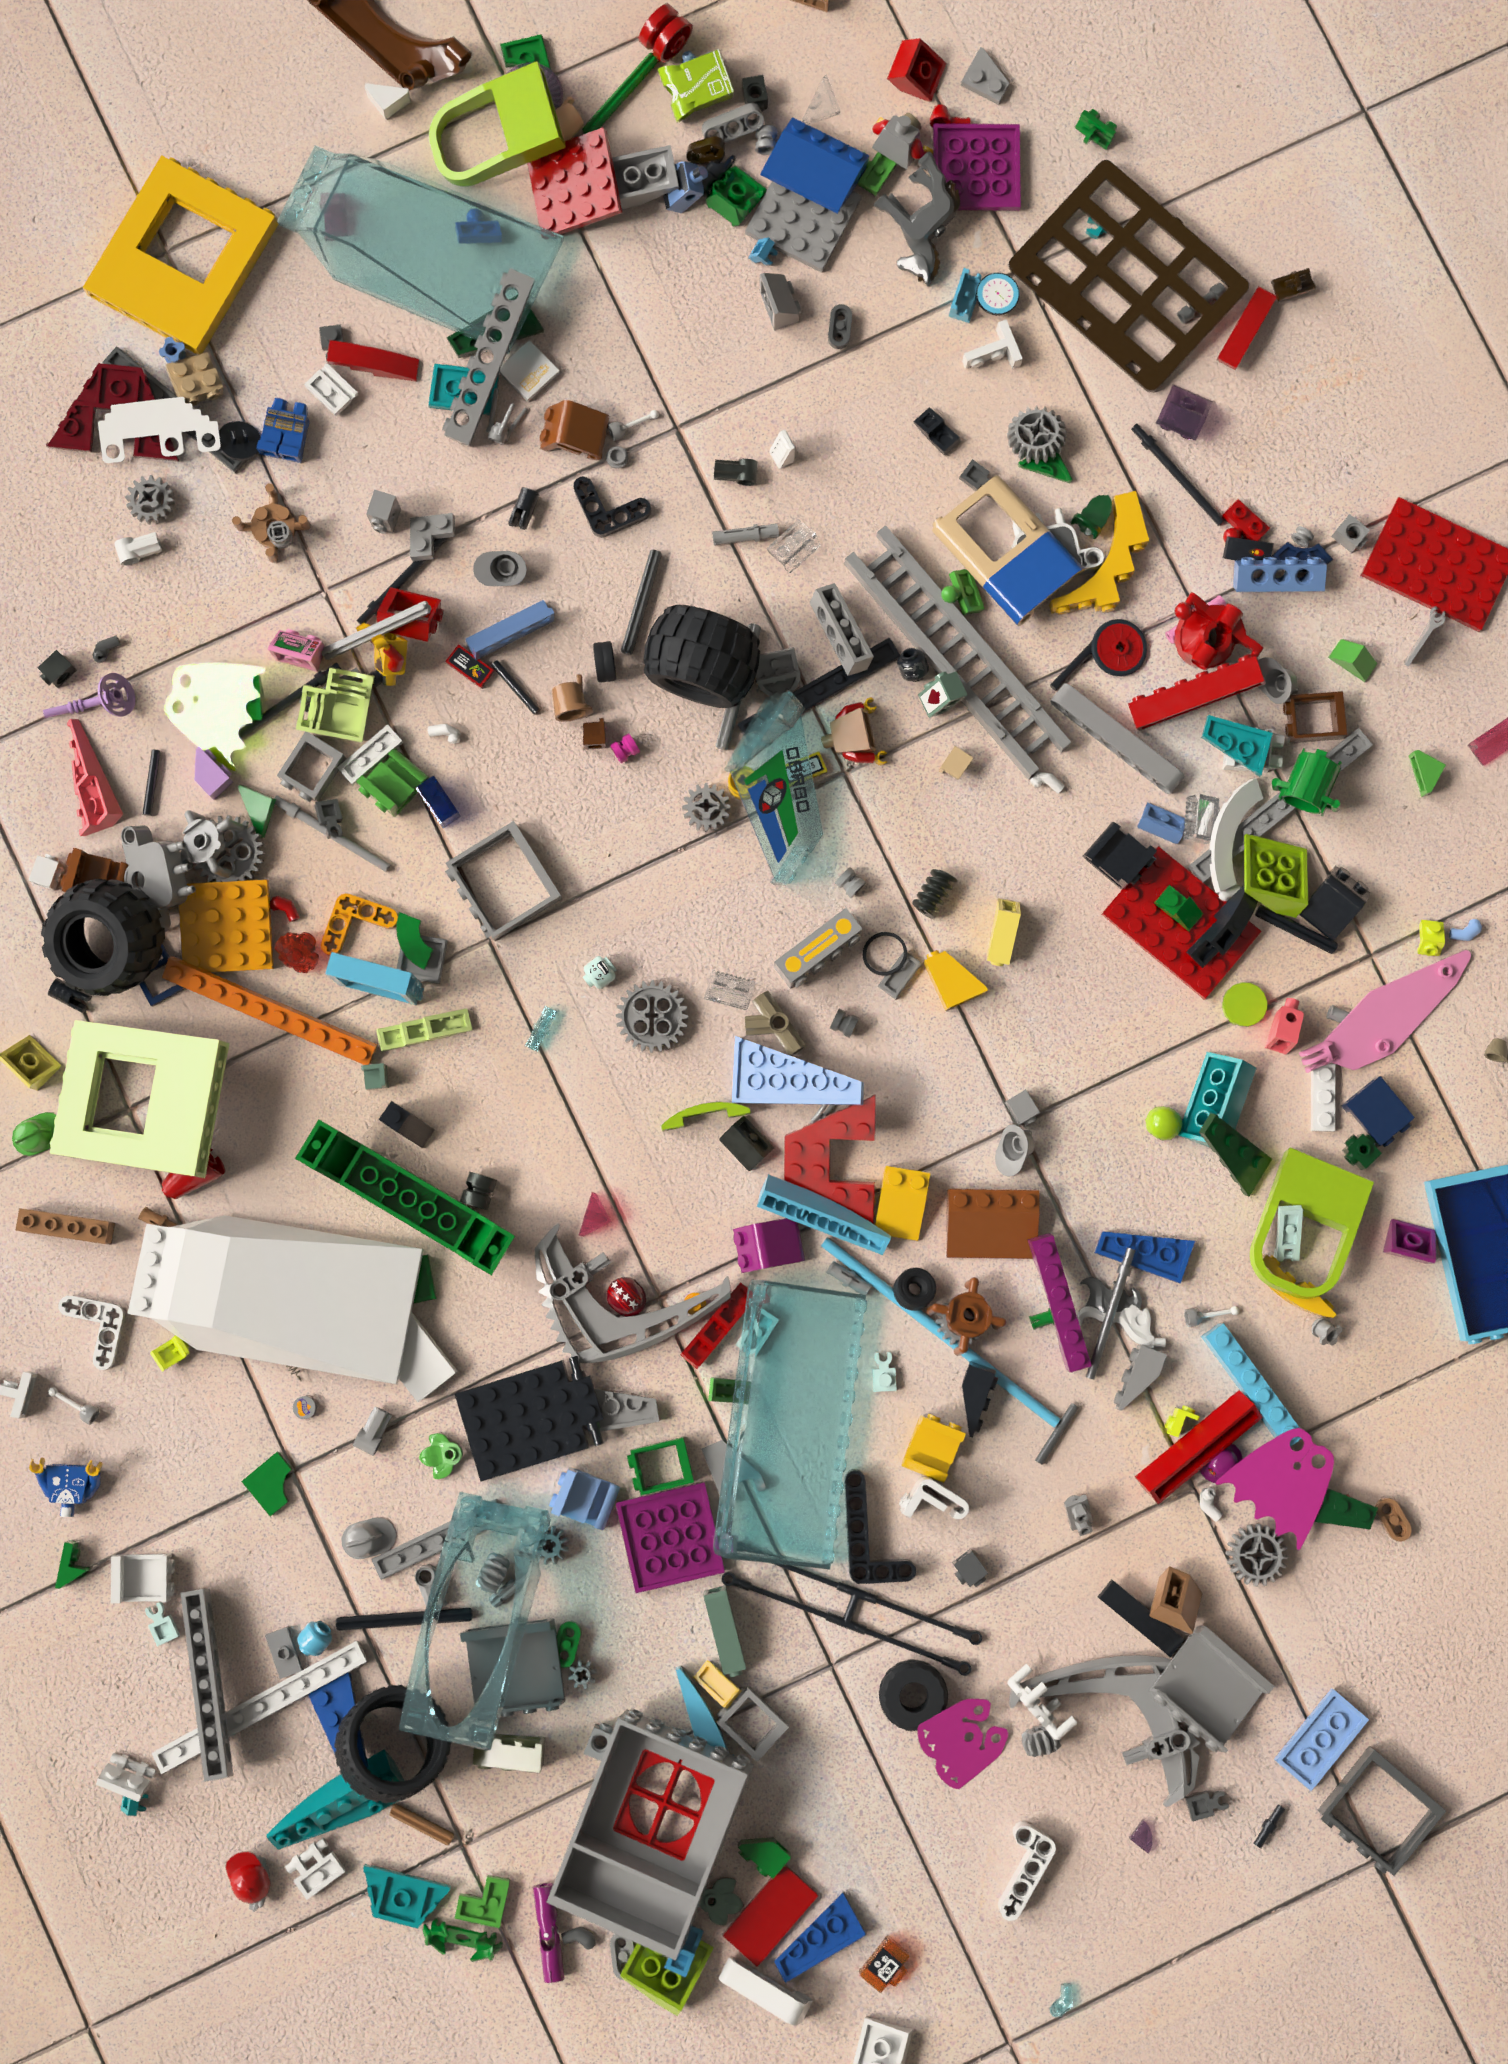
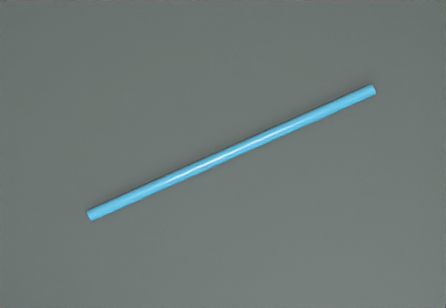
M827 1237L822 1243L821 1247L849 1269L855 1271L866 1282L872 1284L876 1290L953 1350L958 1346L957 1341L950 1345V1338L943 1340L944 1332H937L941 1325L936 1324L935 1320L922 1310L911 1311L900 1306L894 1297L893 1288L831 1239ZM968 1347V1351L961 1355L969 1362L972 1361L996 1370L995 1377H998V1385L1053 1428L1059 1423L1060 1418L972 1349Z

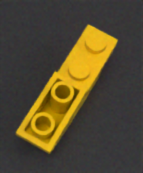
M1262 1255L1265 1266L1273 1275L1295 1284L1296 1279L1289 1272L1284 1273L1279 1268L1281 1264L1274 1256ZM1299 1282L1297 1284L1304 1288H1315L1311 1282ZM1268 1286L1282 1299L1303 1311L1327 1318H1334L1337 1315L1333 1311L1334 1306L1327 1299L1322 1300L1320 1297L1300 1299Z

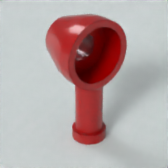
M942 104L936 105L930 116V126L932 128L933 124L971 123L970 117H952L947 106Z

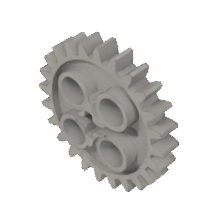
M227 815L226 819L232 820V816ZM218 816L217 825L224 820L222 816ZM236 817L234 821L241 823V818ZM245 820L242 823L244 826L242 832L229 828L222 832L223 838L226 831L231 830L233 832V839L230 842L224 839L225 848H232L230 850L232 855H225L226 850L224 849L215 860L221 858L218 862V866L221 867L227 861L231 862L232 870L229 878L212 873L208 864H198L195 867L197 870L203 869L201 877L209 875L207 882H213L215 879L216 882L247 881L246 877L254 879L253 870L260 872L256 865L257 863H264V861L259 859V855L265 854V852L259 850V847H262L264 843L257 842L261 834H253L256 827L247 828L249 821ZM204 836L200 839L199 847H202L205 843ZM242 837L243 841L237 844L235 847H233L238 842L239 838ZM243 846H246L249 851L245 858H241L239 855V850Z
M651 980L650 986H647L645 981H642V988L640 989L634 984V992L626 990L629 997L620 998L624 1005H617V1008L622 1013L616 1014V1018L622 1019L621 1022L617 1023V1027H624L620 1035L628 1034L625 1040L626 1043L633 1040V1048L640 1044L641 1052L646 1047H649L650 1053H653L654 1047H657L662 1052V1045L670 1049L669 1042L671 1040L674 1043H678L675 1036L684 1035L680 1028H687V1025L682 1020L688 1019V1015L682 1014V1012L687 1010V1006H680L684 998H676L679 991L671 993V985L664 989L663 981L658 986H655L654 980ZM651 997L655 998L654 1012L658 1016V1018H654L653 1036H650V1020L646 1018V1015H650ZM638 1000H645L648 1005L645 1010L639 1011L635 1008V1003ZM661 1000H666L670 1003V1007L666 1011H660L657 1008V1004ZM638 1022H644L647 1025V1029L643 1033H637L634 1029L635 1025ZM661 1022L667 1023L670 1026L668 1032L659 1033L657 1031L658 1024Z

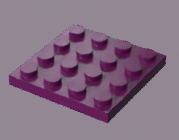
M933 124V156L940 171L946 176V183L949 180H953V183H956L955 188L959 190L961 201L957 211H1020V124Z
M705 1482L616 1502L635 1593L725 1573Z

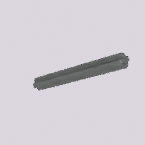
M650 550L621 647V652L624 654H633L662 556L660 551Z

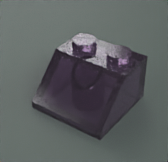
M1173 384L1156 424L1166 431L1172 430L1179 433L1184 439L1196 441L1213 401Z

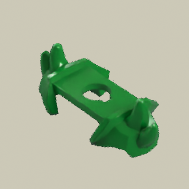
M437 1918L432 1921L431 1929L428 1928L427 1924L423 1925L425 1945L433 1946L442 1955H446L444 1943L449 1942L475 1948L476 1952L470 1958L472 1962L483 1959L492 1961L494 1955L503 1946V1942L495 1944L497 1939L496 1932H493L491 1937L488 1938L486 1931L483 1933L447 1925L445 1922L438 1926ZM464 1934L470 1939L462 1940L456 1935Z

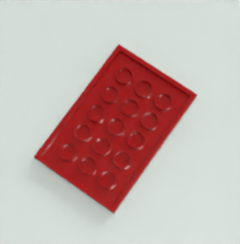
M1398 497L1360 576L1429 609L1437 606L1435 610L1437 613L1442 614L1445 611L1446 617L1480 632L1508 575V548Z
M1158 846L1156 848L1157 852L1153 855L1156 860L1148 869L1144 866L1139 872L1142 875L1134 885L1129 883L1124 890L1122 889L1101 915L1205 1000L1262 931L1249 921L1238 939L1223 956L1218 952L1203 968L1200 967L1186 951L1217 921L1213 916L1226 904V901H1222L1214 891ZM1169 885L1186 899L1191 897L1203 913L1190 931L1186 930L1155 904V901Z

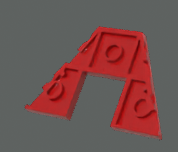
M876 1095L863 1100V1105H850L819 1121L786 1134L784 1148L785 1181L828 1198L853 1211L874 1224L875 1182L830 1180L831 1139L875 1141Z

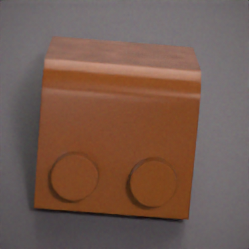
M570 400L556 403L545 411V425L540 434V449L548 452L555 448H560L576 455H580L583 452L588 454L587 459L601 460L610 416Z
M73 848L72 853L68 854L66 861L68 866L67 873L61 879L62 892L65 893L69 888L94 879H106V881L113 879L125 882L124 875L129 865L125 862H115L112 859L87 854L81 849Z

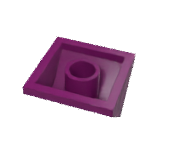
M1391 1219L1383 1253L1424 1264H1435V1230Z

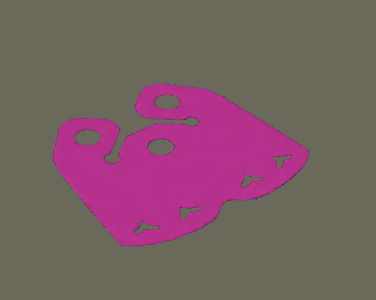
M986 1699L963 1700L918 1726V1740L926 1756L936 1759L935 1767L937 1774L948 1786L954 1789L962 1788L996 1760L1002 1753L1008 1738L1007 1729L996 1726L991 1727L986 1733L985 1748L980 1750L983 1733L977 1724L962 1721L964 1717L974 1721H985L989 1716L991 1703ZM976 1706L983 1707V1712L979 1715L974 1713ZM924 1729H925L926 1731H929V1733L927 1734V1737H926V1738H925V1732L923 1731ZM968 1732L973 1733L974 1738L971 1741H965V1734ZM994 1734L1001 1736L1000 1741L997 1743L991 1741ZM929 1744H935L934 1751H932V1747L928 1746ZM943 1765L949 1767L947 1769V1772H945V1768L942 1767ZM958 1777V1783H956L955 1780H952L951 1778Z

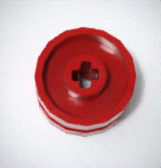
M669 3L663 4L645 22L639 34V42L646 49H653V55L662 63H666L673 59L685 46L691 36L693 25L685 17H679V12Z

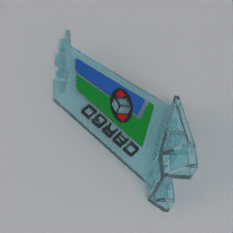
M790 691L784 692L779 700L773 696L765 698L724 768L725 771L731 773L773 875V879L770 882L773 885L790 884L796 876L794 871L798 865H802L808 857L807 851L812 853L823 836L801 718L805 707Z

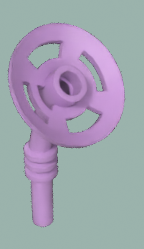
M109 673L101 678L97 697L86 700L78 699V702L73 700V703L68 701V704L44 709L43 714L45 718L66 713H79V710L84 712V709L102 705L110 714L123 717L132 712L135 706V693L130 682L124 676L118 673ZM107 680H115L116 683H108V684H106V681H107ZM121 688H124L126 691L127 701L123 700ZM121 707L124 709V710L119 711V712L113 710V709H119V708H121Z

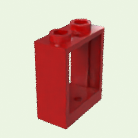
M390 587L377 611V623L395 615V611H404L423 601H427L431 606L430 613L423 616L428 618L427 621L417 619L388 633L428 642L431 634L436 633L438 622L442 621L444 609H441V599Z

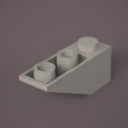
M1137 1345V1348L1132 1349L1129 1360L1132 1361L1129 1370L1125 1369L1121 1382H1124L1121 1391H1117L1114 1399L1115 1409L1122 1411L1160 1376L1167 1354L1143 1345Z

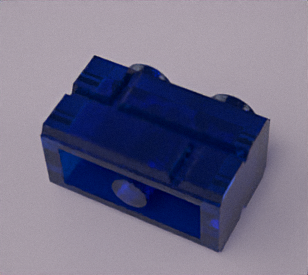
M435 776L430 777L416 787L417 792L442 829L461 817Z

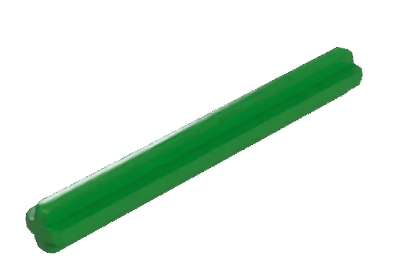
M649 53L585 124L582 128L583 134L600 129L657 65L658 59L653 53Z

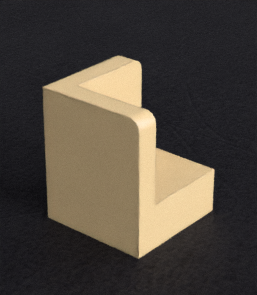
M954 746L941 765L939 772L943 773L945 771L958 780L971 764L973 757Z

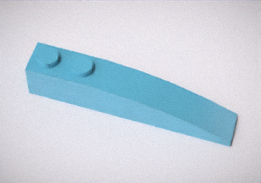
M769 1174L760 1191L757 1207L880 1255L884 1254L891 1240L889 1234L853 1211L817 1193Z
M681 1666L676 1667L677 1677L694 1737L697 1736L705 1739L707 1744L713 1747L721 1746L728 1750L720 1727L705 1699Z

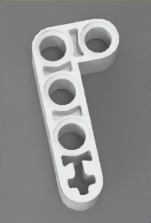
M1025 1821L1016 1823L1012 1831L1016 1842L1027 1849L998 1902V1908L1002 1917L1008 1921H1014L1020 1916L1056 1851L1055 1844L1048 1834ZM1028 1829L1030 1831L1029 1836L1026 1839H1020L1018 1837L1020 1830ZM1042 1841H1048L1050 1843V1846L1046 1851H1040L1038 1849V1846ZM1030 1862H1037L1038 1868L1035 1871L1030 1872L1027 1870V1865ZM1019 1882L1027 1884L1026 1889L1022 1892L1015 1890ZM1012 1904L1014 1909H1009L1008 1911H1006L1005 1906H1010Z
M729 1956L719 1976L721 1982L794 2026L803 2022L813 2002L809 1996L802 1992L789 1991L732 1956Z

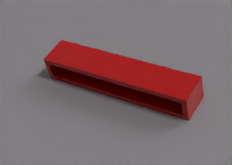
M1243 656L1238 659V663L1232 665L1229 663L1222 664L1216 667V671L1211 673L1203 671L1196 674V678L1187 681V679L1179 680L1174 683V687L1168 689L1166 687L1158 688L1150 696L1139 695L1132 699L1133 702L1128 703L1136 729L1138 731L1144 730L1265 685L1266 682L1256 656Z
M1238 1390L1144 1468L1135 1478L1148 1495L1159 1505L1263 1417L1255 1404Z

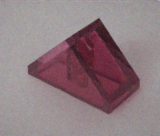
M594 1192L591 1193L578 1235L581 1237H586L612 1223L600 1198Z

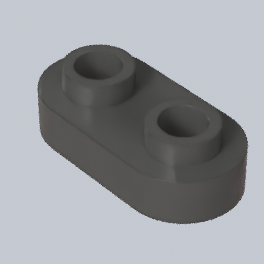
M838 304L831 310L828 342L835 349L845 348L850 340L852 311L847 305ZM842 315L845 317V319L838 320L837 317ZM835 337H842V341H836Z

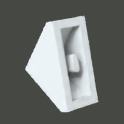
M365 83L367 97L385 120L411 101L408 88Z

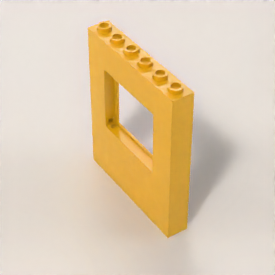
M161 155L82 288L87 296L165 338L172 337L174 341L182 342L185 349L196 355L203 354L278 227L275 214L267 208L261 209L257 207L256 203L245 197L242 199L237 196L235 191L228 187L224 189L218 186L219 184L209 177L207 179L201 177L193 168H184L176 159L172 157L168 159ZM174 203L232 233L203 284L145 253Z

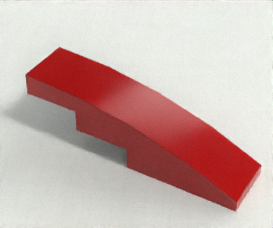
M1259 286L1257 287L1220 352L1217 361L1234 370L1237 369L1275 302L1276 295Z
M334 340L329 341L326 360L327 364L350 367V370L370 372L373 373V376L416 382L420 362L417 358Z
M740 1282L731 1293V1297L718 1308L680 1356L698 1369L758 1296Z

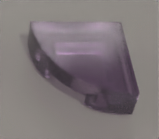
M1142 1819L1129 1839L1149 1853L1152 1848V1832L1148 1824Z

